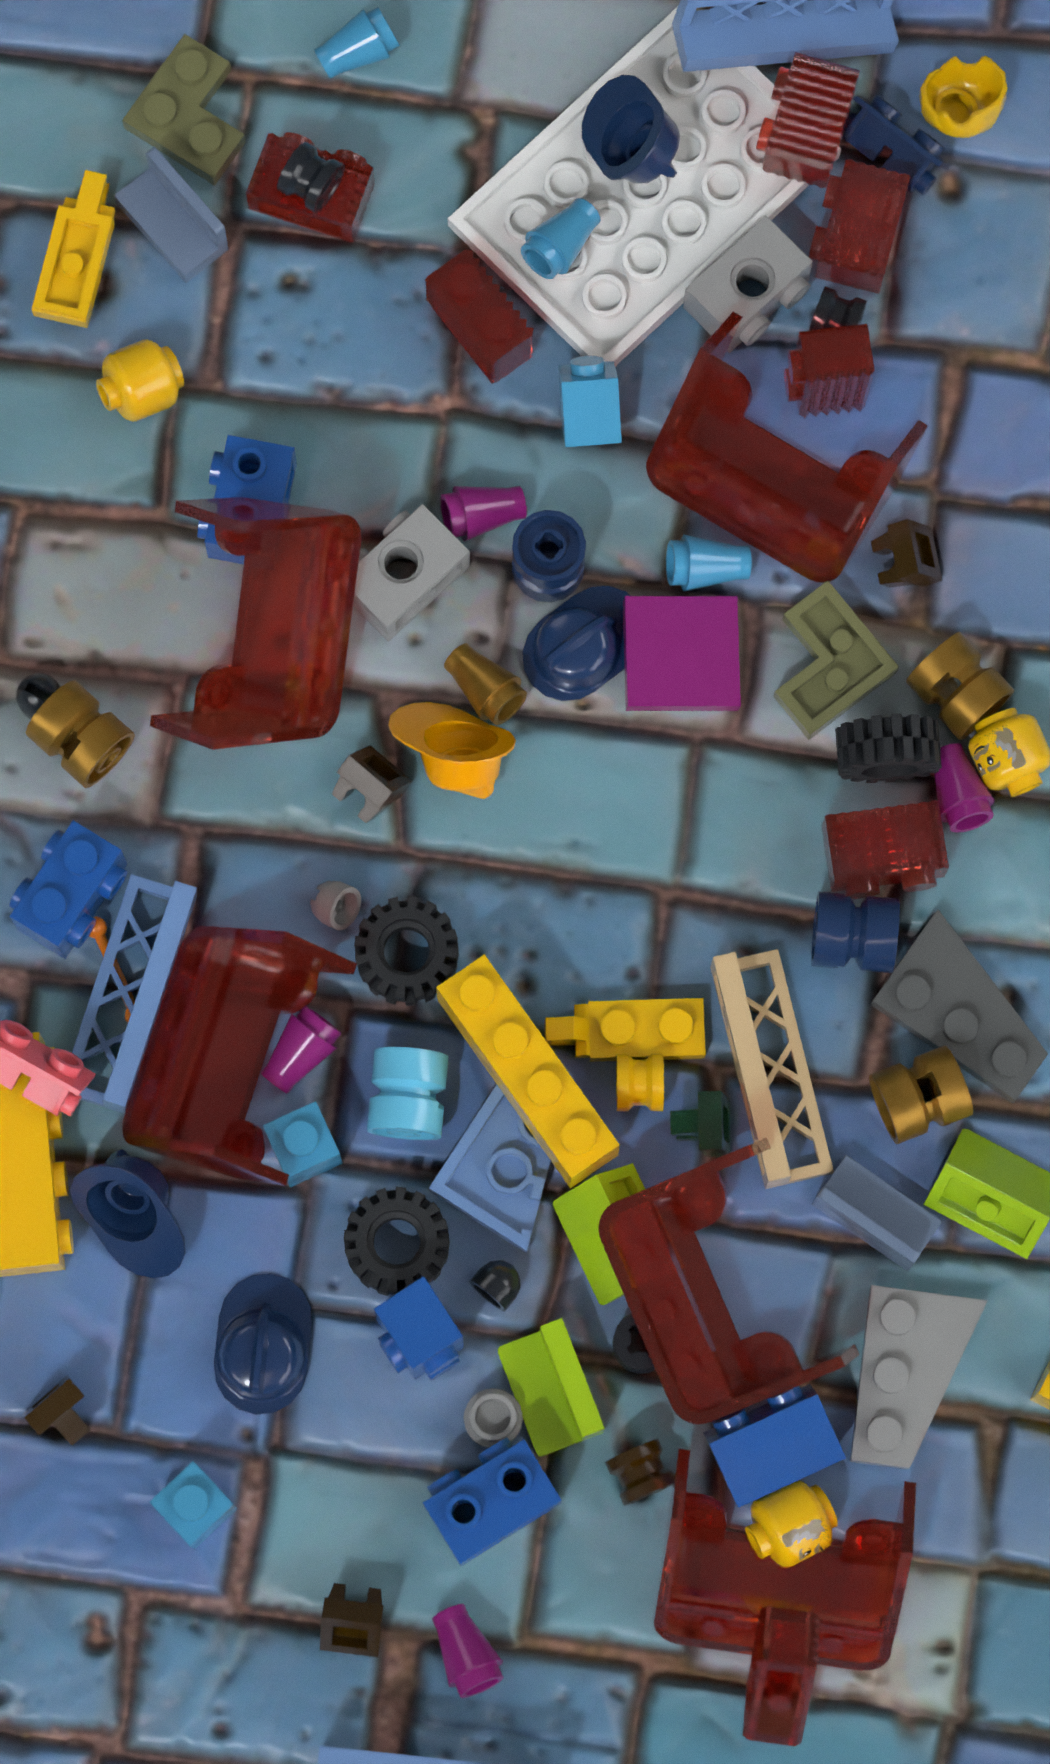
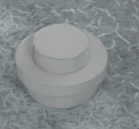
M492 1388L478 1392L469 1400L464 1411V1425L467 1433L477 1444L487 1448L507 1437L512 1442L522 1427L523 1416L518 1401L510 1393L501 1389Z

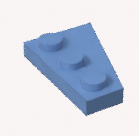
M497 1084L430 1185L429 1191L527 1254L551 1160Z

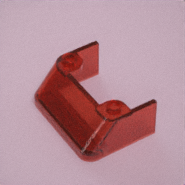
M733 311L699 349L646 462L647 475L651 483L665 495L805 578L819 583H825L827 580L830 582L836 579L848 565L895 490L928 425L918 420L889 458L876 451L860 450L853 453L846 460L839 473L744 418L752 400L751 385L743 373L722 361L743 318Z
M245 497L176 500L174 512L215 525V538L219 547L227 553L245 556L232 663L215 665L203 674L197 684L193 711L151 715L150 726L211 750L322 737L332 729L340 711L361 547V529L358 522L352 516L334 510Z
M199 926L193 929L186 936L178 951L122 1124L124 1140L128 1144L145 1151L232 1178L286 1186L289 1174L261 1163L265 1153L264 1136L259 1125L245 1120L279 1013L294 1014L305 1005L307 1006L316 995L318 989L317 979L320 972L354 974L357 963L286 931Z
M767 1137L618 1200L604 1210L599 1220L598 1231L600 1240L674 1412L688 1423H709L843 1368L860 1355L856 1345L853 1344L801 1366L793 1345L779 1333L763 1331L740 1340L695 1231L715 1223L726 1209L727 1191L719 1171L770 1149Z
M679 1449L668 1510L655 1607L654 1627L657 1633L671 1643L858 1671H868L883 1666L891 1655L913 1556L916 1483L904 1481L896 1522L879 1519L858 1521L846 1530L842 1548L828 1546L825 1550L792 1567L784 1568L774 1562L770 1556L763 1559L759 1558L746 1534L726 1531L727 1512L718 1500L705 1494L686 1492L691 1450Z

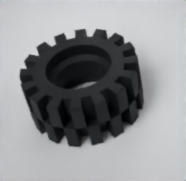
M891 714L890 717L875 715L871 716V719L868 720L858 718L854 719L853 723H842L841 727H836L835 729L838 775L844 780L850 779L852 782L866 780V783H876L879 780H885L886 783L895 782L896 779L908 781L914 780V776H930V773H937L942 768L938 721L936 719L932 720V717H920L917 714H910L906 717H902L901 714Z
M408 896L407 901H398V897L388 899V904L380 907L379 904L371 909V915L368 919L363 918L359 925L360 931L358 936H355L354 943L356 964L363 983L366 982L370 991L377 997L380 994L386 998V1002L394 1005L399 1001L405 1002L406 1006H416L415 1001L424 999L426 1003L434 999V994L437 993L436 987L452 975H455L459 957L456 930L452 928L450 918L446 913L443 912L441 914L434 903L428 900L426 904L418 902V897ZM404 930L415 931L422 935L430 948L425 964L412 972H401L392 968L384 956V948L389 938L395 933Z
M396 1187V1190L386 1191V1188L377 1190L376 1195L370 1198L366 1196L359 1202V1207L356 1211L351 1212L347 1228L344 1230L345 1253L351 1270L367 1288L371 1287L377 1290L378 1294L385 1296L397 1294L423 1276L428 1283L432 1280L435 1281L441 1274V1270L444 1264L447 1263L449 1256L448 1226L445 1218L440 1213V1209L434 1202L431 1203L427 1200L424 1194L418 1191L415 1193L407 1191L406 1187ZM392 1220H402L410 1223L420 1236L418 1252L411 1260L403 1264L385 1262L378 1256L374 1248L376 1232L383 1224Z

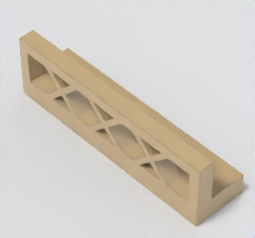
M771 950L737 958L736 952L714 956L710 968L765 1189L833 1174L834 1170L779 950ZM769 966L774 989L762 1006L746 996L741 972ZM776 997L781 1017L769 1010ZM750 1010L758 1014L754 1022ZM763 1018L782 1028L786 1033L788 1044L777 1062L760 1052L755 1031ZM790 1053L795 1073L783 1066ZM764 1065L772 1069L768 1077L766 1076ZM777 1073L797 1084L800 1089L802 1100L791 1118L774 1108L769 1086ZM803 1109H805L809 1129L796 1121ZM778 1121L786 1125L781 1133ZM791 1129L813 1141L818 1163L789 1169L783 1142Z

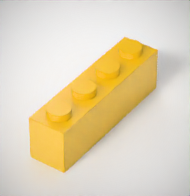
M485 954L436 987L438 1002L570 1189L618 1156L620 1144Z
M33 1032V1039L45 1045V1041L40 1033ZM23 1073L12 1090L0 1084V1277L65 1270L64 1255L74 1253L70 1219L61 1220L59 1197L68 1196L69 1194L65 1161L56 1162L54 1139H63L62 1113L56 1116L22 1096L31 1079Z

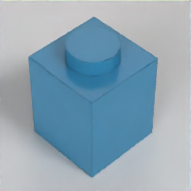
M581 356L572 359L570 365H558L562 432L565 447L622 443L619 386L614 361L604 362V359L599 356Z
M316 1101L262 1125L290 1188L343 1164L339 1150Z
M194 1461L150 1501L151 1505L193 1549H196L238 1509Z

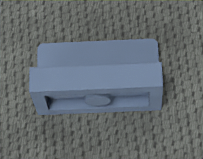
M153 147L145 153L148 169L117 192L114 197L116 204L182 280L187 283L229 250L226 231L221 221L157 148Z
M848 1155L844 1157L812 1204L906 1271H909L943 1222Z

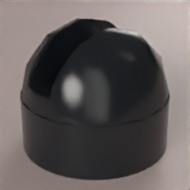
M36 673L29 675L18 686L16 693L17 703L22 713L29 719H32L45 701L27 692L28 688L34 686L49 695H52L60 688L58 682L47 674Z
M503 1260L488 1262L469 1281L471 1286L483 1298L504 1312L516 1299L521 1286L520 1277L515 1267Z

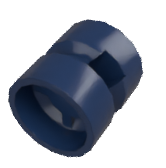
M543 510L533 513L524 519L514 533L512 545L513 576L522 592L536 601L552 603L566 599L577 590L583 579L586 540L582 528L572 517L561 511Z
M818 891L813 923L811 965L827 968L845 967L850 958H855L861 971L893 973L899 934V899L867 896L860 904V907H855L853 900L849 896H845L842 893Z

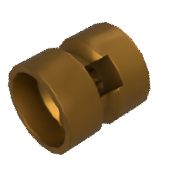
M961 632L952 635L933 650L912 671L906 680V683L926 705L937 703L941 707L938 718L959 740H963L975 731V724L995 714L1015 691L994 667L983 669L979 665L982 654ZM954 678L959 679L962 683L959 687Z
M72 680L57 689L41 705L30 720L25 733L48 756L60 754L62 756V768L84 788H89L98 783L118 764L131 746L135 734L112 712L100 714L98 712L99 701L76 680Z
M946 1045L914 1057L912 1068L908 1069L901 1063L869 1075V1083L877 1109L895 1144H900L927 1133L929 1123L935 1121L940 1126H946L973 1115L972 1100L965 1079L955 1057ZM927 1085L933 1099L926 1103L919 1088Z

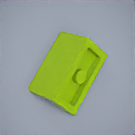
M964 1128L959 1134L947 1161L923 1205L1028 1259L1050 1220V1172Z
M633 1163L597 1174L553 1201V1207L600 1305L609 1304L640 1286L668 1277L683 1268Z
M562 1318L540 1326V1331L509 1342L498 1348V1355L513 1395L521 1407L524 1424L534 1450L539 1457L604 1433L603 1422Z

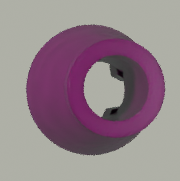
M454 486L451 493L441 494L440 497L443 525L456 538L461 537L464 542L510 522L526 519L527 516L526 500L521 486Z
M953 743L940 747L942 768L937 773H934L940 820L947 822L950 830L955 833L967 832L985 825L994 816L991 806L994 804L993 796L965 755L961 744Z
M305 1005L297 1016L291 1013L269 1062L262 1070L261 1075L288 1094L302 1078L337 1049L334 1043L342 1033L329 1021Z
M457 1604L446 1608L432 1617L437 1630L448 1685L451 1688L456 1687L460 1698H468L482 1693L503 1680L504 1677L499 1668L503 1660L469 1616L464 1604Z

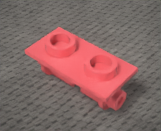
M0 1020V1084L12 1090L23 1073L31 1078L22 1094L23 1097L56 1116L63 1112L71 1117L81 1101L82 1096L80 1094L94 1079L96 1073L85 1068L83 1061L75 1054L64 1049H51L33 1039L32 1033L25 1026L11 1020Z

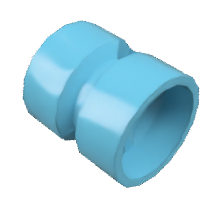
M381 1047L374 1049L372 1084L380 1089V1093L370 1098L367 1132L378 1136L406 1140L440 1139L442 1136L444 1106L435 1099L436 1094L446 1090L448 1055L433 1050L410 1047Z

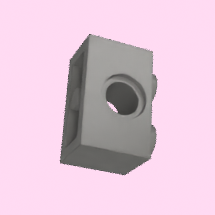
M765 215L685 288L683 308L730 353L742 341L747 346L754 343L769 327L771 322L767 318L783 305L786 309H790L804 297L811 286L808 281L813 261ZM754 280L762 284L766 291L759 296L750 297L741 293L737 286L743 281Z
M424 504L419 506L412 514L406 510L398 514L384 529L383 535L386 538L370 552L366 548L359 550L346 562L341 570L344 574L340 579L342 595L388 642L470 567V551ZM398 559L409 560L417 567L415 573L406 579L393 578L386 572V569L390 563Z

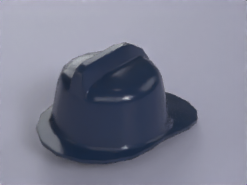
M620 75L606 82L596 91L587 105L582 120L581 138L587 152L602 173L610 180L625 179L633 183L644 184L657 179L660 175L674 178L677 171L672 164V160L675 157L680 142L677 124L663 110L661 103L646 83L635 75Z
M611 586L590 587L575 594L539 621L527 635L522 651L524 671L532 686L546 697L559 701L580 700L597 691L625 669L623 600L625 596L631 595L626 591Z
M120 1149L112 1153L104 1164L86 1167L75 1175L70 1188L73 1204L80 1215L89 1223L106 1250L121 1266L136 1275L149 1278L169 1276L181 1266L186 1254L185 1237L178 1222L167 1207L169 1199L167 1180L158 1168L150 1162L139 1157L130 1156L125 1150Z
M271 1273L252 1275L237 1283L224 1298L219 1314L215 1347V1380L224 1398L238 1410L255 1415L275 1413L291 1404L303 1388L308 1370L312 1331L311 1307L303 1291L288 1278Z

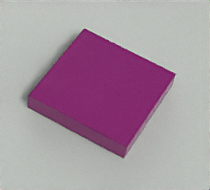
M625 596L623 600L626 711H739L741 695L737 596Z

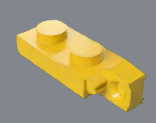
M85 170L78 198L66 197L63 206L58 205L32 304L33 316L88 328L115 225V208L105 206L110 184L106 181V174Z
M703 998L588 1001V1004L574 1005V1016L546 1017L544 1022L545 1040L549 1046L575 1045V1057L589 1058L590 1062L616 1061V1054H629L634 1060H646L651 1054H663L664 1060L702 1059L706 1056Z

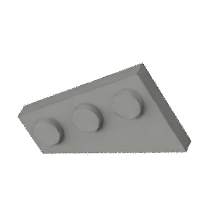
M871 1285L869 1289L850 1462L907 1470L911 1467L988 1300Z

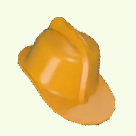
M433 702L412 703L399 707L390 715L388 724L395 738L406 746L420 752L426 775L434 786L480 799L488 798L493 793L502 757L511 752L516 743V738L512 733L503 728L490 725L461 709Z

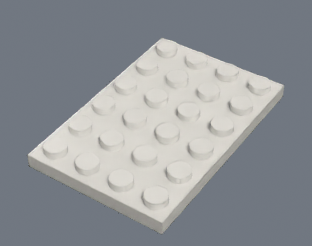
M678 7L448 217V227L581 356H599L604 359V362L614 361L615 367L684 303L686 287L765 215L772 221L840 157L841 148L755 66L683 72L672 28V22ZM620 75H635L646 83L661 103L663 110L677 124L680 142L679 148L672 160V164L677 171L674 178L660 175L657 179L644 184L633 183L625 179L610 180L602 173L587 152L581 138L582 120L587 105L596 91L606 82ZM576 198L587 200L598 211L601 218L600 223L592 230L566 274H557L553 279L541 277L527 265L522 257L521 247L526 242V233L567 208Z

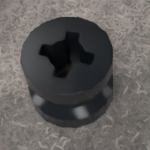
M303 142L292 153L285 164L277 182V190L286 196L294 194L304 200L307 209L318 213L327 205L337 190L344 175L345 165L335 159L326 161L318 156L316 147L308 142Z
M825 286L817 304L807 339L814 342L826 339L834 342L838 350L850 353L867 300L858 297L847 300L839 297L835 289Z
M646 1311L633 1312L624 1317L617 1325L612 1340L613 1354L618 1364L627 1371L636 1374L651 1373L660 1368L666 1361L672 1345L671 1332L666 1322L658 1315Z

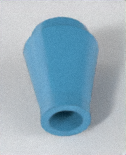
M379 7L368 13L362 9L327 42L314 49L328 77L331 79L340 73L391 58L388 52L400 45Z
M576 198L567 208L527 232L525 235L526 242L521 247V254L527 265L535 273L546 279H553L557 274H566L592 230L600 223L601 218L598 211L587 200Z
M685 534L681 540H670L668 542L666 575L669 585H681L682 590L687 591L733 580H748L750 578L752 558L749 546H736Z

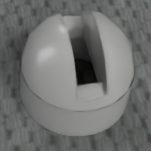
M326 881L318 885L316 889L320 890L316 900L311 899L310 901L314 916L321 923L335 930H344L349 927L356 919L361 907L360 892L341 881Z

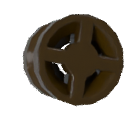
M658 1439L632 1448L605 1462L609 1473L617 1476L622 1486L619 1496L624 1506L647 1498L677 1483L673 1471L666 1469L661 1461L660 1456L663 1448Z

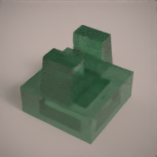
M722 1091L698 1092V1109L670 1111L671 1135L676 1136L678 1141H699V1150L708 1158L731 1157L730 1099Z

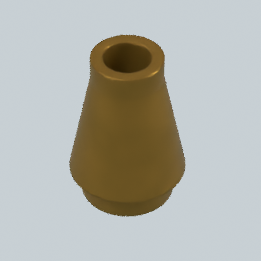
M467 643L453 650L444 663V668L453 676L481 720L489 719L495 725L503 724L521 708L527 697V692L521 687V678L476 652Z

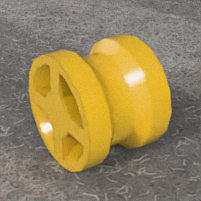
M616 1054L617 1112L629 1111L633 1106H646L650 1111L664 1110L663 1054H651L646 1060H634L629 1054Z

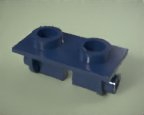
M877 94L871 102L866 98L855 95L853 100L863 108L858 114L849 110L840 120L837 128L844 133L842 139L850 143L873 162L886 146L893 150V153L881 169L902 184L910 193L917 190L920 194L925 195L937 179L930 173L935 165L946 170L951 166L940 157L945 147L920 128L914 135L910 134L896 123L902 114Z

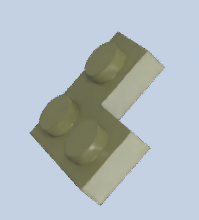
M184 34L122 119L124 129L151 146L156 147L157 150L215 186L246 143L245 134L204 109L230 74V62Z
M828 580L783 614L782 620L815 661L774 692L773 697L807 739L810 740L898 672L899 666Z

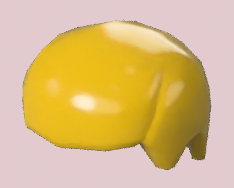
M953 56L940 69H935L928 73L920 87L919 101L925 121L938 131L956 138L973 137L991 129L1006 101L1008 88L1005 72L987 56H982L976 63L972 64L964 63L957 56Z

